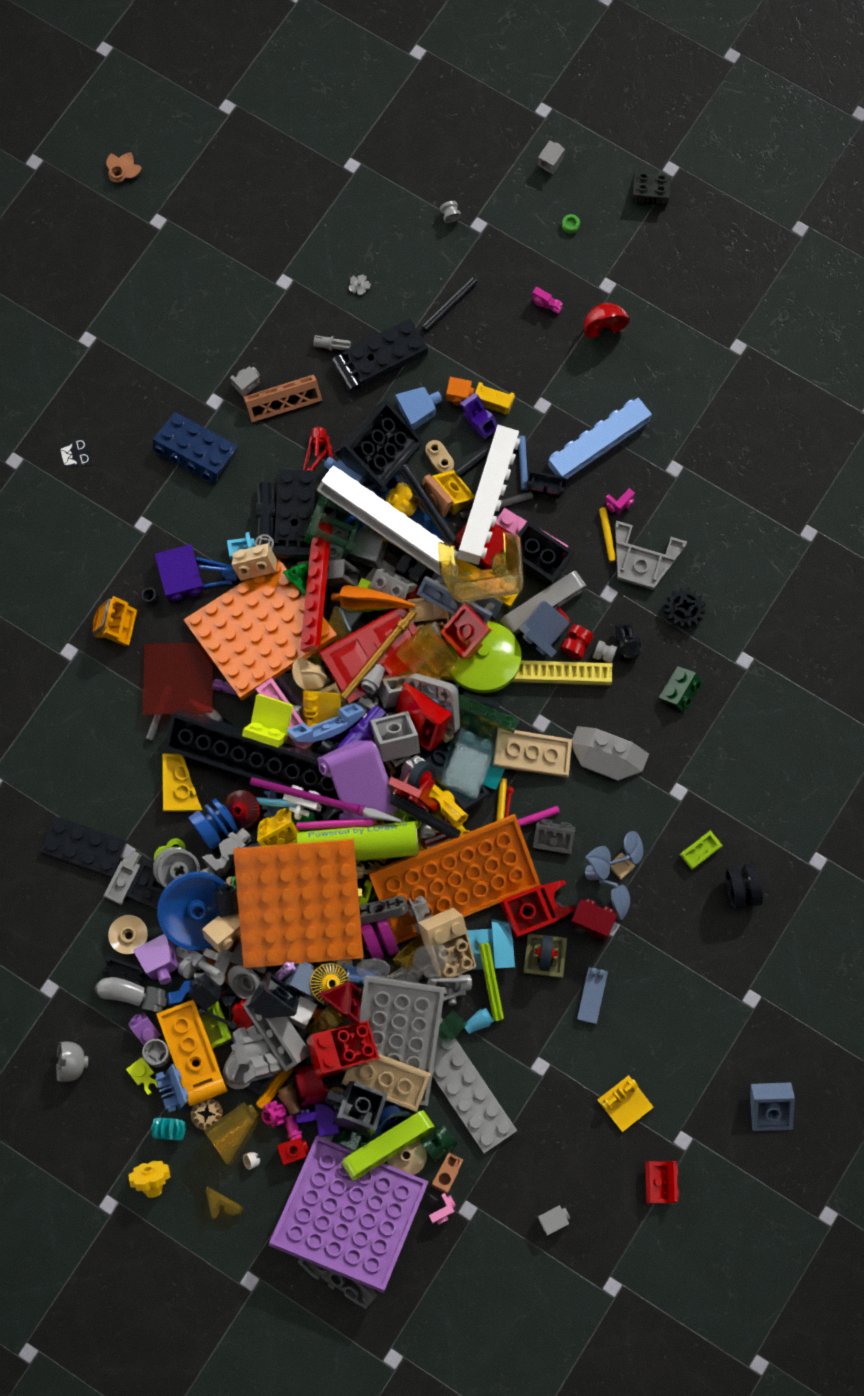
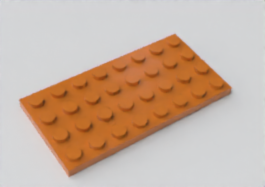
M515 814L460 835L458 838L450 839L420 851L418 856H408L368 872L379 901L402 896L406 899L409 906L408 898H411L412 902H414L417 897L423 896L430 910V913L423 915L424 917L434 916L451 908L456 909L465 917L498 904L503 899L541 885ZM409 910L404 915L387 919L396 944L418 936L414 927V923H417L415 916L411 917Z

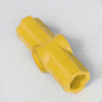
M434 784L429 797L438 806L433 812L436 814L442 813L454 826L460 827L467 820L468 815L455 803L451 792L447 790L442 791Z

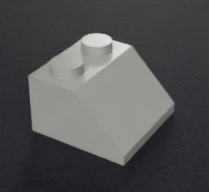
M408 711L370 720L382 762L420 753L418 734Z

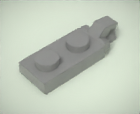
M132 851L129 859L124 858L120 862L104 894L105 898L120 905L123 904L126 893L140 867L138 864L141 857L140 853Z

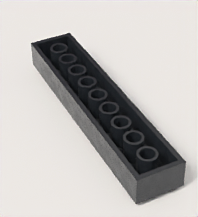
M183 709L172 713L164 750L249 778L254 777L287 787L295 785L303 788V791L309 792V790L320 793L321 796L339 800L332 777H327L319 771L317 758L324 755L285 742L277 748L242 736V728Z

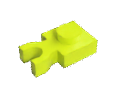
M143 1057L126 1069L138 1086L142 1083L144 1084V1089L148 1095L152 1094L149 1090L150 1084H155L158 1088L155 1079L151 1078L155 1073Z

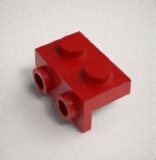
M645 1162L646 1203H677L679 1196L677 1162Z

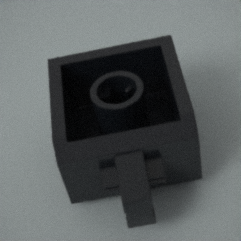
M349 1081L343 1092L337 1094L329 1091L325 1103L334 1106L333 1109L337 1111L333 1124L370 1138L377 1129L388 1094L361 1083Z

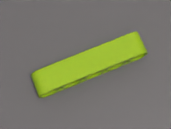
M424 1110L419 1111L348 1155L341 1163L351 1179L356 1180L430 1134L435 1129V1126Z

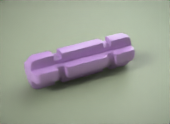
M292 961L290 963L286 962L274 976L283 982L296 970L295 963Z

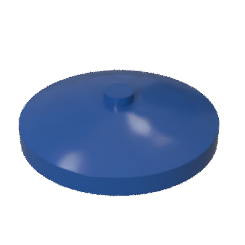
M207 872L186 873L170 882L162 892L157 907L159 925L165 936L175 945L188 950H204L213 947L204 938L202 929L219 916L213 890L227 883L218 876Z

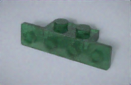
M458 693L460 728L488 740H491L496 726L514 733L520 722L518 719Z

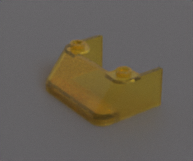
M507 532L503 533L505 552H499L493 556L491 562L492 569L459 574V568L455 562L454 546L438 542L440 574L452 598L458 602H469L519 593L523 588L520 536Z

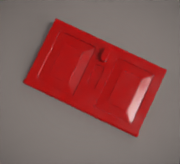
M396 608L318 652L341 692L346 689L394 631L395 625L399 620H403L408 614L405 608ZM411 621L409 628L399 635L376 664L385 668L382 679L396 677L433 655L429 654L419 637L418 629L414 622ZM362 682L347 698L348 704L368 693L361 688Z

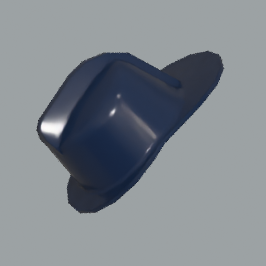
M394 1103L385 1107L377 1129L370 1137V1142L411 1117L410 1113L401 1111L397 1104Z

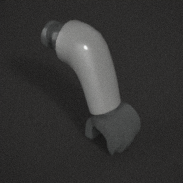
M116 977L104 978L94 988L95 993L102 999L118 1000L140 1006L142 1002V1009L158 1013L162 1011L167 1001L165 990L147 986L144 993V987Z

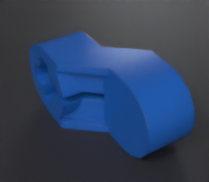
M193 980L184 981L179 991L166 993L167 1006L183 1004L189 995L190 984Z

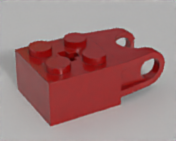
M565 880L536 886L503 899L500 902L514 939L549 926L576 910L575 905L561 907L554 901L555 891L566 885ZM523 908H525L526 911H527V910L530 911V914L528 915V917H526V915H525V916L523 915V913H522V912L524 911Z

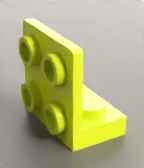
M261 694L256 695L251 723L243 729L242 736L278 748L287 741L288 733L286 729L290 726L293 705Z

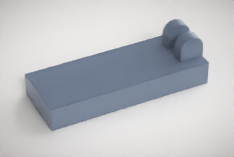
M588 968L577 1017L578 1021L597 1024L608 974L607 971Z

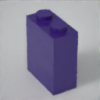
M191 544L155 554L168 601L176 602L181 600L182 597L189 595L190 597H195L204 592Z

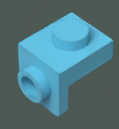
M249 532L245 533L246 538L227 540L230 560L233 558V552L255 547L254 538L250 539Z

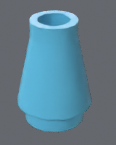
M484 1008L483 1010H478L463 1025L468 1034L491 1026L494 1020L487 1008Z

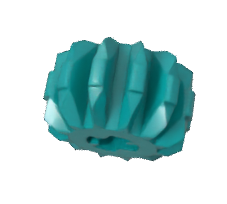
M155 1118L151 1125V1136L155 1139L181 1141L184 1139L186 1130L185 1122L172 1118Z

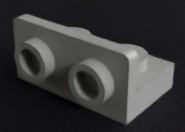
M387 568L377 569L370 584V587L377 591L404 600L407 593L415 591L417 584Z

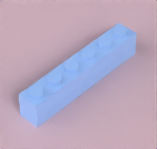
M639 398L634 401L629 400L624 405V408L619 411H613L608 419L599 421L592 430L584 431L579 436V439L568 442L563 450L551 454L548 462L549 468L556 476L568 479L650 422L651 412Z

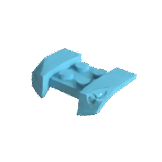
M491 919L492 929L467 930L476 963V968L471 970L483 969L479 944L482 943L490 944L494 968L515 967L512 932L507 922Z

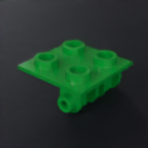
M309 561L295 565L291 569L282 572L287 580L295 584L305 596Z

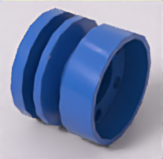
M216 798L211 801L216 809L212 810L208 804L205 805L208 812L206 816L198 810L188 817L211 850L217 848L222 842L219 836L221 833L228 838V828L234 834L239 832L233 816Z

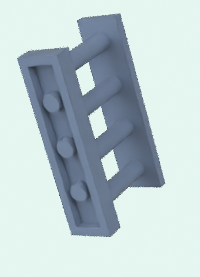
M448 570L445 571L442 577L434 572L432 578L426 576L417 592V595L453 615L463 604H468L486 624H488L491 616L493 618L497 617L504 601Z

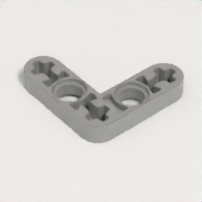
M417 673L407 678L406 683L427 697L438 700L439 704L444 708L446 706L451 708L452 716L445 734L451 736L456 733L460 728L457 688L451 683ZM428 684L434 687L435 692L430 690Z

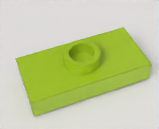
M709 831L684 850L680 856L690 869L693 870L723 845Z

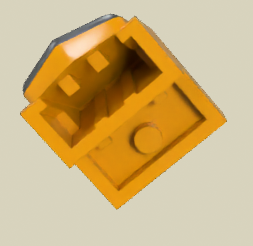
M115 596L112 599H108L98 607L93 623V636L97 638L105 637L123 646H129L137 609L128 606V602Z

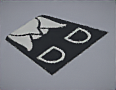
M85 435L60 447L66 467L93 465Z

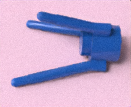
M196 558V561L214 565H199L200 569L222 572V578H225L224 581L205 584L203 588L225 584L232 585V581H237V574L232 564Z

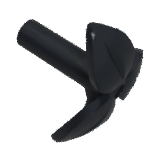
M235 993L220 995L218 1000L222 1001L226 1006L227 1020L230 1022L234 1017L231 1014L234 1001L242 999Z

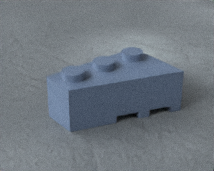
M307 962L294 964L296 970L283 982L296 990L300 995L304 994L315 1002L336 1011L329 1004L317 1000L311 992L310 979L315 971L313 970L314 966ZM330 980L329 986L332 988L334 987L335 982L333 980Z

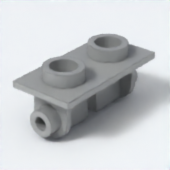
M423 896L417 897L414 902H412L411 898H408L410 902L408 910L411 917L415 916L417 923H414V927L418 935L421 934L418 922L432 917L431 915L423 916L430 913L427 901Z

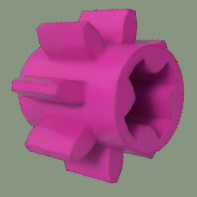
M275 1100L263 1106L265 1110L262 1112V1119L266 1124H271L273 1128L285 1122L283 1118L286 1117V1109L282 1104H277Z

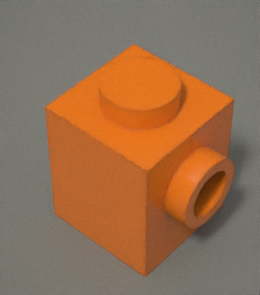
M450 377L446 401L461 405L460 403L474 393L475 388H472V381Z

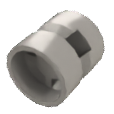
M160 1039L149 1040L142 1049L144 1059L153 1067L166 1066L171 1059L168 1045Z

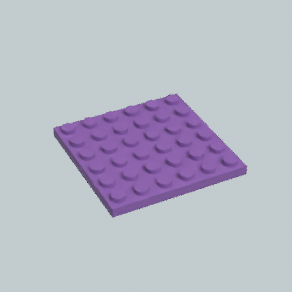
M316 1136L271 1237L269 1246L384 1293L429 1181L385 1163H382L362 1177L352 1180L341 1162L355 1151Z

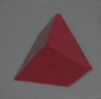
M351 981L318 994L340 1015L356 1025L360 1024L361 990Z

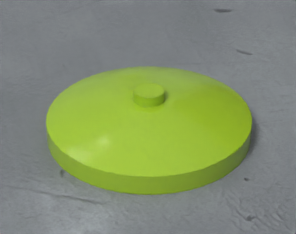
M488 622L487 625L492 631L481 642L483 646L471 659L460 658L453 646L446 645L445 666L448 674L455 683L468 691L491 693L501 690L514 680L520 669L521 648L518 640L507 628L495 622Z

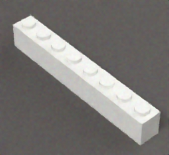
M497 425L457 559L479 565L480 558H485L487 548L484 545L485 542H490L492 532H489L490 526L494 527L497 516H494V512H499L502 501L498 499L500 495H504L507 486L503 482L509 479L511 470L508 469L509 464L513 465L516 454H513V450H517L520 439L517 438L519 433L517 430Z
M334 466L323 478L317 489L318 492L441 577L458 554L452 546L441 541L436 535L428 532L420 524L415 523L404 513L392 507L390 503L385 502L376 496L374 492L369 491L360 485L358 481L353 480L342 470Z

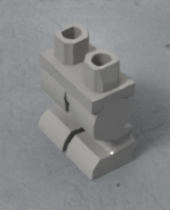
M244 828L236 835L231 832L228 838L219 844L221 858L215 859L212 854L202 857L207 868L211 867L219 878L226 876L228 870L232 867L231 862H234L233 849L249 846L252 843L251 835Z
M255 1025L247 1029L248 1034L245 1027L233 1032L236 1043L231 1045V1047L235 1051L237 1062L249 1065L250 1067L248 1072L244 1073V1084L272 1077L283 1070L280 1062Z

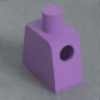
M165 934L133 949L142 968L151 979H159L160 984H167L171 981L169 973L177 970L178 962L175 944Z

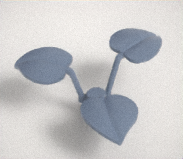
M635 831L628 832L624 838L626 857L611 861V854L606 846H599L593 849L585 857L591 864L585 869L587 880H599L600 884L604 883L614 887L611 891V900L619 920L624 919L630 906L628 889L625 885L618 886L617 883L605 879L609 876L611 865L629 859L632 864H637L641 861L643 844L640 836Z

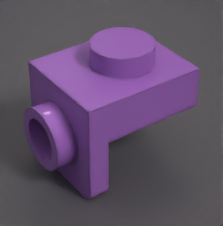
M145 1012L135 1015L131 1022L128 1023L143 1045L149 1040L157 1039L161 1036Z

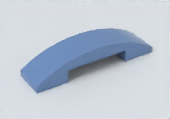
M354 702L339 708V715L311 727H308L303 722L286 730L295 741L315 742L324 740L351 727L364 715V710Z

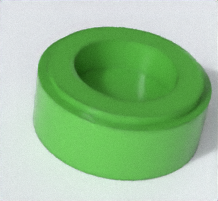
M569 214L563 218L562 229L566 233L573 234L579 230L580 220L576 215Z

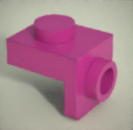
M629 488L617 501L608 494L605 499L606 507L611 512H616L619 515L625 508L629 509L632 506L635 492Z

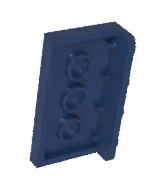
M176 412L173 413L153 439V450L158 455L170 459L173 463L185 467L189 472L196 473L203 477L204 480L212 483L218 481L219 474L238 451L236 444Z

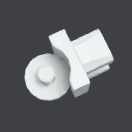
M292 785L291 787L302 791L304 790L303 788L295 785ZM309 790L310 793L321 795L318 792ZM287 794L283 796V800L297 805V807L290 806L289 811L295 813L294 818L300 820L303 815L309 816L310 811L304 810L305 808L321 811L322 806L317 802Z

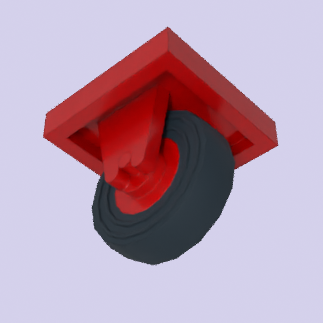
M418 762L403 782L393 777L388 782L394 788L393 792L416 803L417 806L424 810L429 808L435 811L438 806L429 797L436 779V768L429 762Z

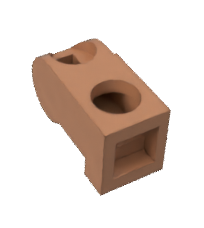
M449 1152L431 1187L447 1195L458 1174L463 1159Z

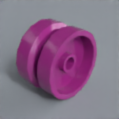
M387 919L374 922L376 929H373L371 923L361 925L362 941L373 963L383 960L382 946H384L387 955L390 957L399 953Z

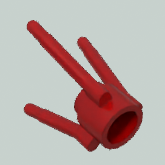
M316 427L312 429L303 470H307L313 445L315 446V457H318L319 446H323L326 443L328 455L333 459L330 436L326 435L325 428Z

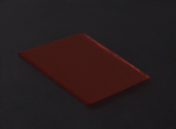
M199 642L145 644L143 715L172 714L180 709L192 713H212L213 661Z

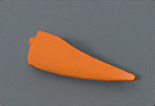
M344 585L339 594L332 593L331 600L340 601L342 609L415 608V604L404 599L358 586Z

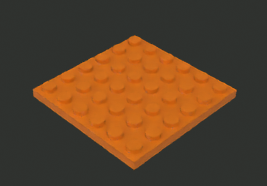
M279 559L276 562V572L244 580L184 619L185 624L241 701L255 693V689L271 677L275 680L292 669L297 658L307 659L338 639L335 631L323 617L320 648L307 653L300 650L306 596L300 592V589L295 584L287 580L286 576L282 573L287 569Z
M354 838L233 849L244 968L284 965L286 962L290 963L291 961L298 964L364 958Z

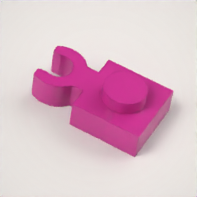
M538 287L534 289L532 294L534 303L539 307L547 309L549 307L552 311L559 314L563 303L553 299L552 295Z

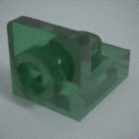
M452 1010L441 1022L438 1035L444 1041L449 1039L452 1042L468 1023Z
M342 1128L336 1142L356 1151L368 1144L370 1138Z

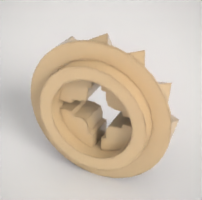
M210 1098L193 1105L191 1120L197 1128L212 1130L222 1121L223 1110L216 1100ZM208 1105L209 1112L215 1114V1116H208L205 1123L204 1116L198 1114V1112H204Z

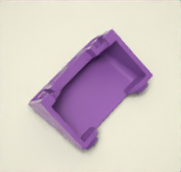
M353 741L317 758L319 771L327 777H332L340 801L359 804L360 806L365 805L366 808L376 809L390 816L398 812V808L390 804L394 793L388 784L389 779L375 743L372 741ZM343 810L344 812L339 814L338 820L364 819L369 817L359 816L358 814Z

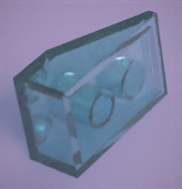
M460 728L450 742L441 784L476 799L490 765L495 743L464 728Z

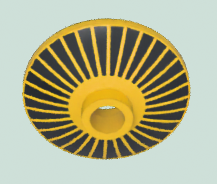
M323 964L311 976V992L322 1003L328 1004L318 994L331 989L329 986L330 980L335 982L334 987L349 981L345 970L336 964Z

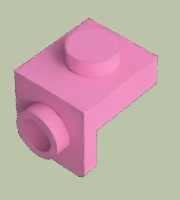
M445 1193L441 1196L446 1207L429 1215L432 1223L437 1222L438 1225L449 1220L448 1215L454 1213L453 1208L456 1206L451 1195L447 1197Z

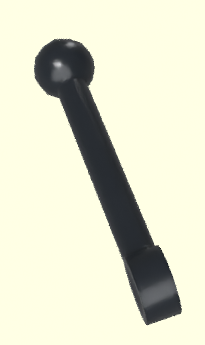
M203 1008L199 1009L200 1015L214 1018L229 1025L231 1029L237 1028L235 1021L230 1022Z

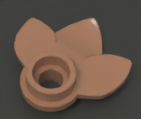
M131 152L119 158L111 153L106 161L109 169V178L115 183L136 177L142 169L140 165L134 164Z

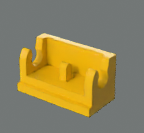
M479 382L475 392L479 395L485 408L506 415L509 414L515 398L514 393L507 394L483 386L481 382Z

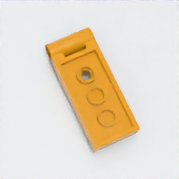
M191 1000L157 1013L156 1015L174 1065L181 1074L180 1081L182 1087L187 1091L189 1106L228 1092L196 1002ZM196 1060L200 1062L198 1067L193 1066V1062Z

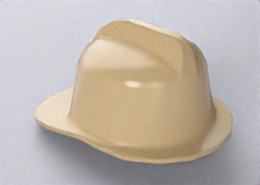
M297 658L294 661L292 674L300 688L307 691H317L323 689L327 683H330L331 679L327 677L323 666L313 664L305 658Z

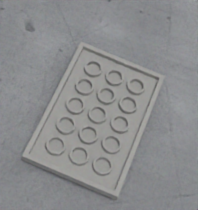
M366 975L360 1009V1022L368 1020L378 1054L431 1073L420 1105L428 1106L445 987Z

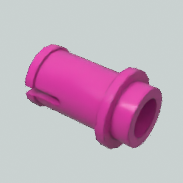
M295 1114L283 1118L288 1132L287 1138H290V1141L299 1137L302 1138L301 1134L303 1132L299 1130Z

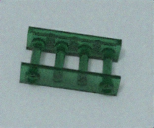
M320 493L303 541L310 544L313 537H319L344 548L342 557L345 558L348 552L352 553L356 542L353 539L360 520L355 517L353 525L326 515V512H323L324 507L328 508L329 506L353 516ZM319 522H325L350 532L348 540L346 541L320 530L321 528L318 527Z

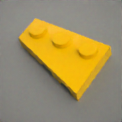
M162 754L163 812H196L198 810L202 812L183 755Z

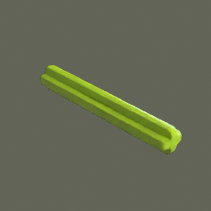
M482 943L479 944L492 1017L494 1021H500L504 1019L490 944Z

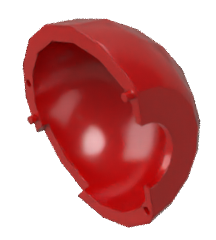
M601 303L595 306L585 318V336L589 338L598 337L600 330L603 328H609L613 333L618 331L620 333L621 330L628 326L630 318L619 305Z

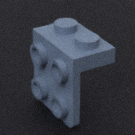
M542 601L520 625L519 629L524 633L522 637L528 643L532 644L534 642L537 645L536 649L541 654L545 655L547 653L552 657L557 651L551 645L567 628L569 621L549 603Z

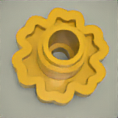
M403 482L398 483L395 489H391L386 497V502L407 516L413 515L417 508V504L411 499V488Z
M151 1161L148 1164L142 1163L133 1169L134 1172L128 1175L132 1188H136V1191H143L147 1197L153 1198L162 1193L163 1185L166 1183L165 1180L170 1178L169 1166L167 1164L163 1165L162 1161Z

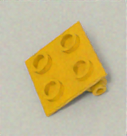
M304 690L303 722L308 727L338 716V709L341 708V694Z
M629 1075L598 1099L599 1103L622 1132L654 1108L638 1088L636 1081L632 1080Z

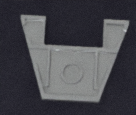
M616 521L617 579L654 590L686 547L687 541L671 537L666 554L658 553L628 544L633 525Z

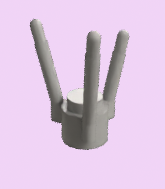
M432 973L433 977H438L437 973ZM460 974L453 978L431 979L432 983H453L454 990H458L444 996L443 1001L460 995H466V991L472 989V980L469 974Z

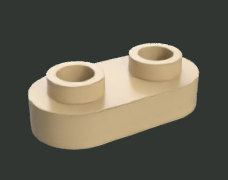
M437 440L428 442L425 448L426 456L436 471L440 474L453 470L454 461L443 444ZM432 447H437L438 450L433 451ZM445 461L448 465L443 466L441 463Z

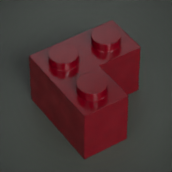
M581 899L571 924L588 931L589 936L606 943L617 914L609 907L604 906L601 908L596 906V902L593 900Z

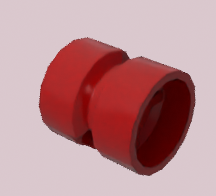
M573 624L567 633L569 638L564 639L560 650L571 658L582 660L587 650L585 646H589L594 635L588 629Z

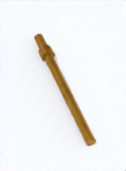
M413 609L409 611L403 620H399L395 625L394 631L342 692L340 697L343 700H347L361 683V680L371 671L399 635L409 628V623L417 615Z

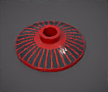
M245 790L235 791L228 796L225 802V807L233 816L237 828L246 829L257 822L260 815V806L255 796Z

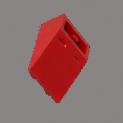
M405 682L395 708V713L408 711L418 734L419 745L428 751H432L443 741L452 712Z
M368 1020L362 1021L357 1025L350 1024L311 1034L306 1040L317 1079L338 1074L380 1059Z

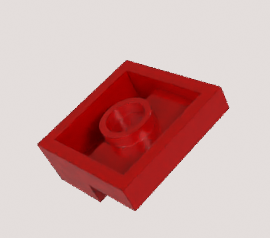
M463 604L442 628L440 633L444 636V641L456 649L455 652L460 658L471 659L483 646L481 642L492 630L468 604Z

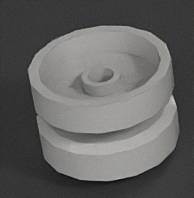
M169 847L162 850L156 856L153 864V874L156 881L164 888L183 874L200 872L197 858L191 852L180 847ZM175 867L179 868L177 872L174 871Z

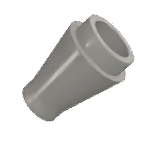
M375 664L374 668L361 680V688L371 694L378 691L385 668Z

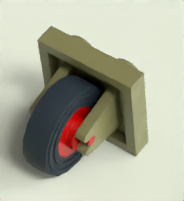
M528 933L523 974L563 978L567 938Z

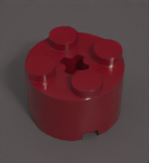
M313 1063L292 1068V1073L296 1072V1077L293 1080L298 1100H303L300 1106L305 1107L325 1102L329 1092L327 1084H323L322 1078L317 1079Z

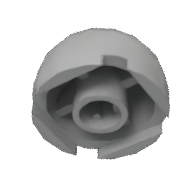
M59 1042L57 1050L58 1064H56L57 1081H74L82 1075L83 1069L88 1067V1056H84L83 1049L74 1042Z

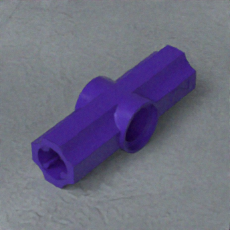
M374 705L362 719H359L352 725L347 736L336 748L338 749L353 741H369L373 737L370 720L386 717V712L377 705Z

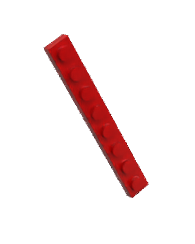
M329 514L313 520L300 650L304 653L319 649L321 643L333 517Z

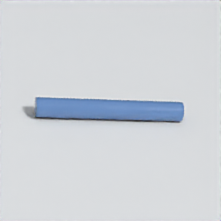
M519 436L521 490L527 491L525 436Z

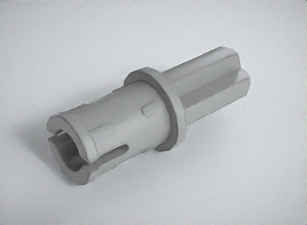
M315 335L313 346L327 348L330 351L333 349L348 350L351 347V342L334 339V336L323 337Z

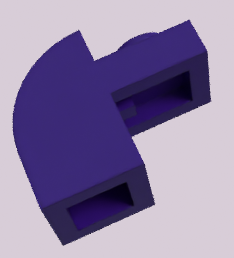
M473 393L460 403L465 412L463 413L465 419L480 436L485 439L496 431L498 424L493 414L484 408L478 394Z
M315 1104L316 1112H312V1109L301 1110L300 1114L296 1115L298 1125L317 1122L319 1137L340 1135L339 1126L333 1124L334 1111L324 1104Z

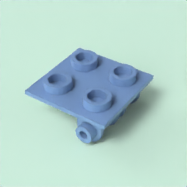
M172 1064L166 1071V1075L160 1072L156 1074L155 1079L158 1089L165 1087L159 1090L160 1093L170 1089L172 1091L161 1096V1098H166L163 1099V1103L169 1113L176 1111V1106L178 1110H181L187 1103L186 1099H188L187 1091L185 1088H182L180 1083L181 1074L178 1068L175 1069L174 1064Z

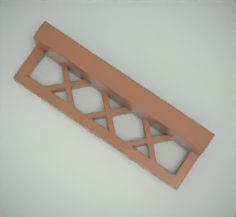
M314 375L244 396V400L251 421L255 422L322 401L317 380ZM315 388L317 397L310 399L305 397L307 390ZM295 394L299 396L297 403L291 404L287 402L290 395ZM274 400L282 402L278 409L274 410L269 407ZM259 405L264 408L261 414L254 416L252 407Z

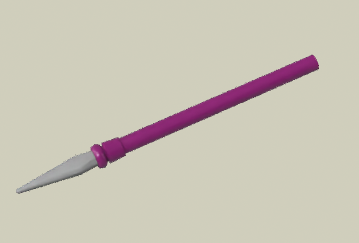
M254 777L250 781V785L343 809L359 816L364 815L369 818L402 822V820L376 809L366 808L365 805L360 806L359 804L339 801Z

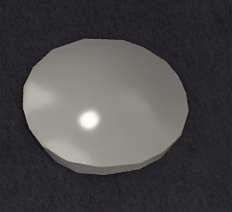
M242 965L232 967L228 973V983L231 989L242 999L251 998L261 983L258 974L251 968H244Z

